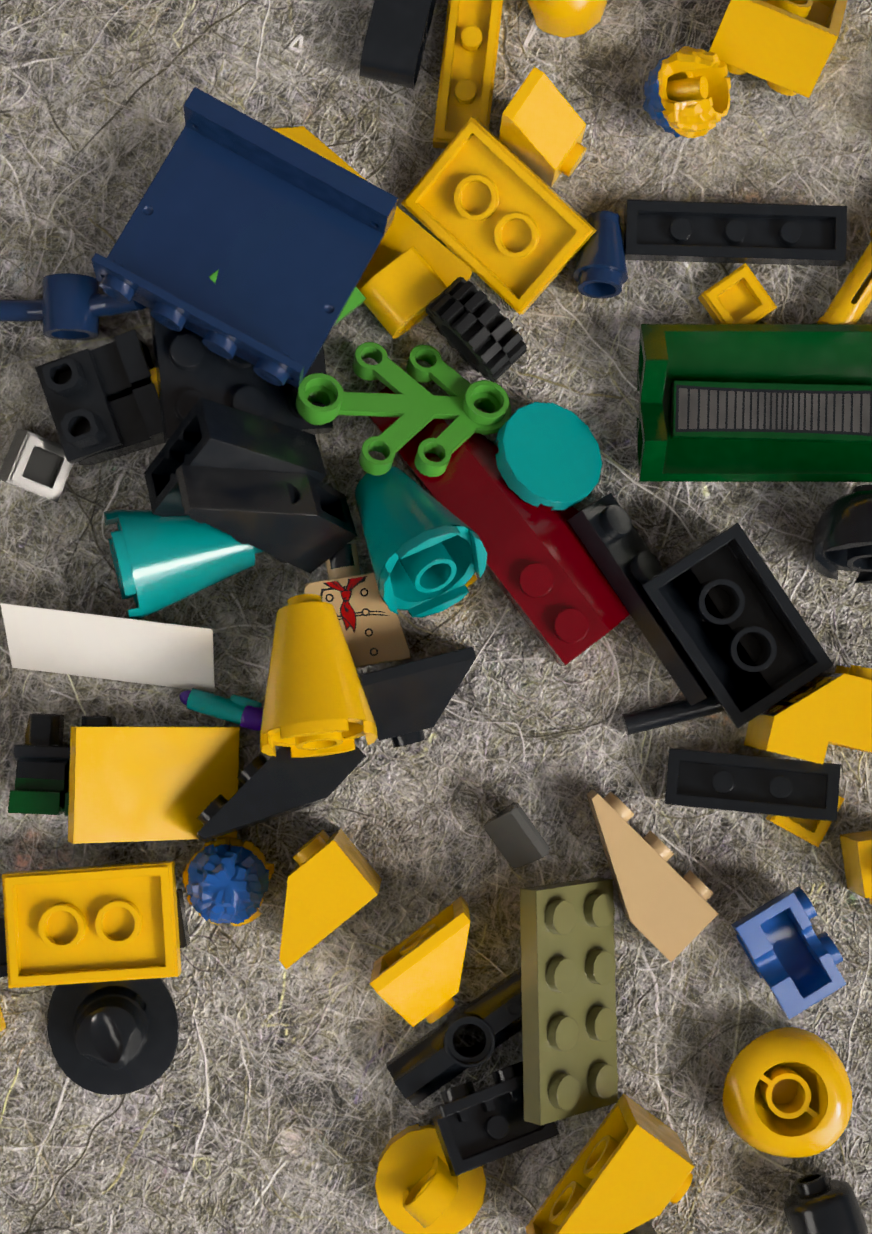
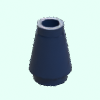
M596 211L588 216L587 222L597 231L580 249L573 273V278L578 282V291L587 297H615L621 293L622 284L628 279L620 226L621 218L614 212Z

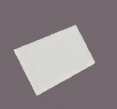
M0 603L12 668L190 690L195 688L206 692H215L213 629Z

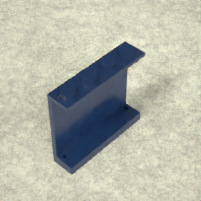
M194 87L183 105L184 129L107 258L95 253L91 259L96 279L100 282L99 286L103 288V291L115 300L129 304L131 299L151 309V316L165 327L178 332L185 327L203 337L202 343L215 354L226 359H232L236 355L255 365L253 368L254 372L267 382L276 386H284L286 382L298 389L394 219L398 198ZM218 270L216 283H214L209 276Z

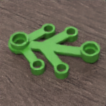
M365 342L357 347L352 363L354 373L364 380H380L395 394L343 392L342 386L334 377L323 373H315L306 376L302 380L296 398L298 413L306 422L313 425L329 423L337 415L400 417L379 436H372L364 441L359 455V463L362 469L371 475L387 473L392 467L396 452L433 419H454L437 438L423 440L418 447L414 459L415 466L421 474L428 477L440 476L446 471L451 454L474 433L484 435L497 433L511 415L509 397L500 385L487 380L470 384L442 360L437 349L429 345H418L411 350L406 365L407 373L388 358L386 350L381 345L374 342ZM371 358L374 359L378 364L370 365L365 363L362 359ZM416 361H426L432 367H422ZM434 381L450 396L433 395L418 382L428 383ZM311 402H320L325 407L313 405ZM477 408L485 409L488 413L482 412ZM369 452H380L386 459L376 460L369 455ZM424 454H436L441 461H430Z

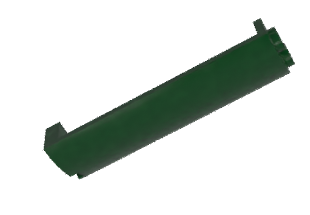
M641 324L636 390L640 393L639 418L636 419L639 482H872V444L670 439L671 385L674 381L872 386V325Z

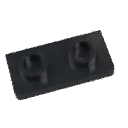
M523 1061L492 1072L495 1084L475 1091L472 1081L440 1092L443 1104L428 1109L451 1176L460 1175L559 1135L555 1121L544 1125L524 1121Z

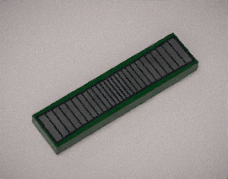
M674 381L671 385L670 439L872 444V386Z

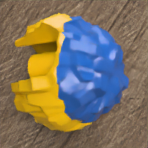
M684 46L678 52L660 59L657 66L649 72L648 81H645L644 95L646 99L643 109L649 114L651 120H655L656 124L661 126L665 132L672 133L675 137L696 138L706 135L709 130L716 126V123L720 122L723 116L727 115L730 107L729 90L731 82L730 77H726L728 75L726 63L723 60H719L717 53Z
M219 837L215 841L205 843L204 847L197 851L189 860V863L186 864L183 872V884L188 895L187 900L199 912V916L218 926L220 923H231L233 926L248 924L262 914L258 908L261 907L264 899L263 896L268 891L269 880L274 873V864L266 862L264 854L252 842L247 840L241 842V840L233 837Z

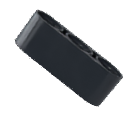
M374 0L362 50L360 76L414 89L437 0Z

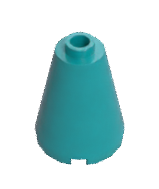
M392 466L383 475L366 473L359 481L355 489V500L379 594L389 610L398 614L397 609L408 610L411 617H425L442 612L461 601L469 593L465 584L475 572L481 578L486 569L487 551L477 533L397 467Z
M115 509L104 512L105 526L117 524L118 531L111 532L112 538L108 539L122 600L133 597L136 608L126 611L127 618L142 619L255 565V554L263 552L252 545L238 542L231 535L206 523H198L190 516L162 517L152 514V510Z

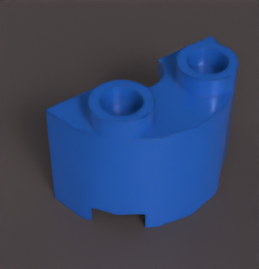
M799 886L793 890L788 889L731 924L737 933L736 938L759 977L765 980L775 996L777 1004L789 1020L847 985L836 966L843 961L842 955L826 932L816 936L810 919L817 916L816 910Z

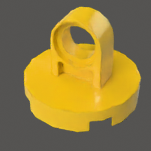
M419 1124L406 1127L390 1139L379 1157L375 1180L379 1207L390 1223L405 1234H457L472 1223L483 1205L486 1188L484 1166L482 1165L457 1176H451L434 1125L429 1124L419 1127Z

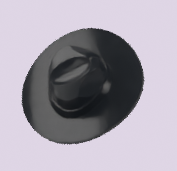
M161 978L56 985L52 993L47 1014V1031L49 1043L59 1067L74 1083L97 1094L122 1095L150 1085L168 1069L178 1046L179 1020L173 997Z

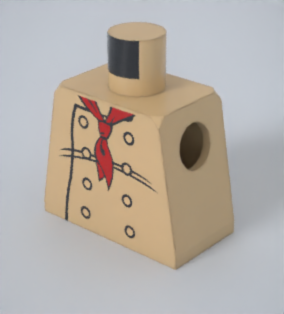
M357 544L345 545L326 561L328 580L305 584L304 594L320 595L322 602H327L334 606L355 667L411 659L410 649L398 614L391 612L387 604L382 600L374 573L361 575Z

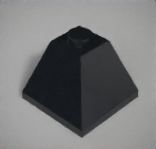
M474 647L360 675L364 693L377 727L379 741L391 738L393 748L426 740L423 730L435 726L475 661Z

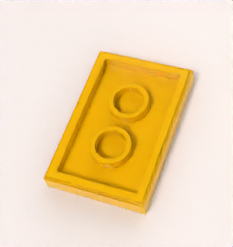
M472 116L401 202L407 210L467 264L473 272L519 315L524 314L597 231L489 129Z
M71 726L68 842L81 844L198 839L196 837L197 832L204 825L197 817L220 794L229 801L238 791L240 727ZM237 831L220 837L237 838Z
M175 861L14 871L2 874L8 988L178 977L181 974Z

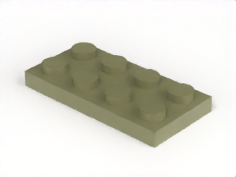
M595 877L520 888L524 1121L544 1125L618 1103L613 879Z

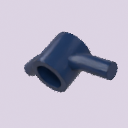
M71 273L51 274L43 277V299H0V321H43V335L46 337L72 341L90 340L99 336V316H112L143 310L146 306L131 299L129 304H125L115 300L106 293L99 294V281L94 277Z

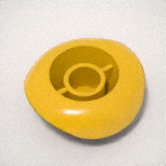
M782 1027L771 1030L746 1045L736 1056L728 1070L722 1096L726 1119L734 1132L743 1141L761 1152L787 1158L809 1157L831 1147L842 1135L849 1122L853 1102L852 1089L847 1072L836 1052L827 1042L814 1033L794 1027Z

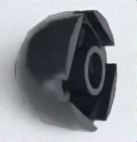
M871 484L858 486L852 490V493L845 494L829 504L815 526L812 542V563L815 570L827 578L838 580V570L860 572L855 583H872Z

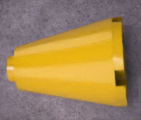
M301 594L290 597L287 600L288 605L280 608L276 614L259 737L261 752L268 756L276 757L275 746L290 747L291 758H305L356 750L354 739L364 735L368 745L374 743L378 737L377 727L334 606L330 603L322 602L321 596L316 594Z

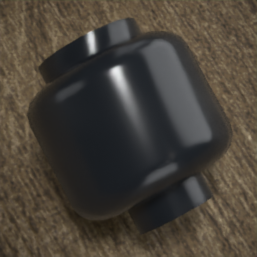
M825 1172L812 1173L794 1182L797 1191L792 1193L783 1205L792 1234H868L866 1222L849 1183L836 1179L829 1180Z

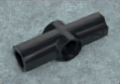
M521 967L468 1005H461L453 1009L447 1016L446 1021L386 1063V1068L390 1072L395 1085L405 1099L409 1100L414 1107L467 1068L477 1067L485 1063L495 1048L522 1030ZM464 1024H475L485 1033L479 1044L472 1047L460 1045L453 1035Z

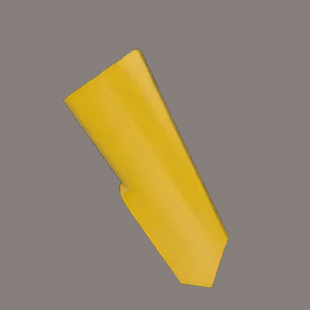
M304 126L271 128L366 180ZM396 206L394 219L356 287L366 298L363 303L389 335L395 339L428 316L425 310L426 307L458 277H463L468 281L473 271Z

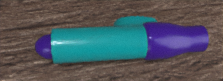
M195 688L185 690L179 695V699L186 705V709L238 724L242 728L254 731L261 730L263 708L262 703L235 694H232L230 699Z

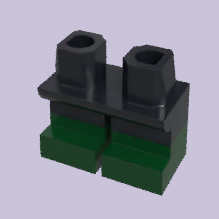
M34 713L29 715L25 732V743L14 745V757L17 761L15 789L10 790L8 813L60 815L64 813V815L68 816L70 744H63V714ZM82 716V726H117L116 717Z

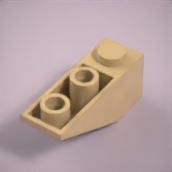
M592 789L587 794V798L623 912L629 921L672 962L719 914L707 903L714 893L691 870L681 877L667 863L674 853L651 831L642 838L627 823L634 816V813L614 793L610 791L602 798Z

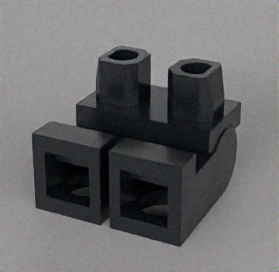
M135 329L115 336V341L96 349L89 350L87 348L35 367L65 456L71 464L76 462L83 466L97 464L164 443L160 400L155 385L150 378L151 374L149 371L155 368L146 340Z

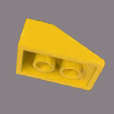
M623 1093L618 1103L613 1106L526 1226V1233L624 1234L659 1216L669 1202L675 1204L681 1200L693 1179L691 1171L694 1165L677 1132Z

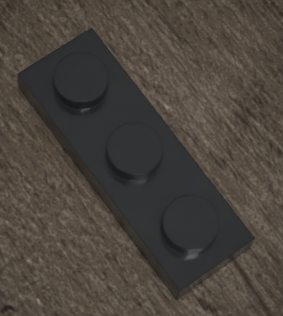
M669 748L665 804L836 822L841 764H819L801 760Z

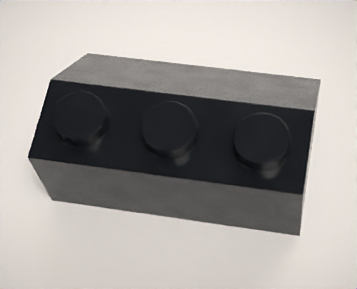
M739 523L727 527L642 585V588L736 728H740L834 666Z

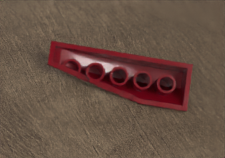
M385 387L383 390L379 392L395 394L388 387ZM368 416L380 433H383L400 418ZM433 419L396 454L425 491L477 533L487 551V572L560 666H566L630 615L567 521L579 513V511L573 506L565 510H551L553 507H547L542 504L536 507L524 502L507 486L497 468L495 455L499 452L498 447L479 433H474L451 454L447 469L442 475L428 477L421 474L414 463L420 443L428 438H437L454 421V419ZM424 454L430 461H441L436 454Z

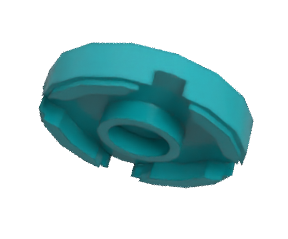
M534 402L518 408L499 429L496 441L499 440V452L495 455L497 468L507 486L524 502L536 507L540 504L553 507L551 510H565L585 499L599 482L602 468L599 444L589 427L572 411L554 403Z

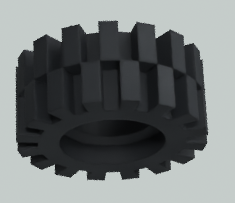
M458 277L425 309L430 321L437 326L438 332L446 337L448 344L460 353L459 355L465 362L468 361L476 372H480L487 380L495 382L527 351V346L522 341L523 338L518 331L512 328L513 324L500 313L501 310L495 303L492 304L488 300L487 295L481 290L478 291L473 283L466 281L463 277Z

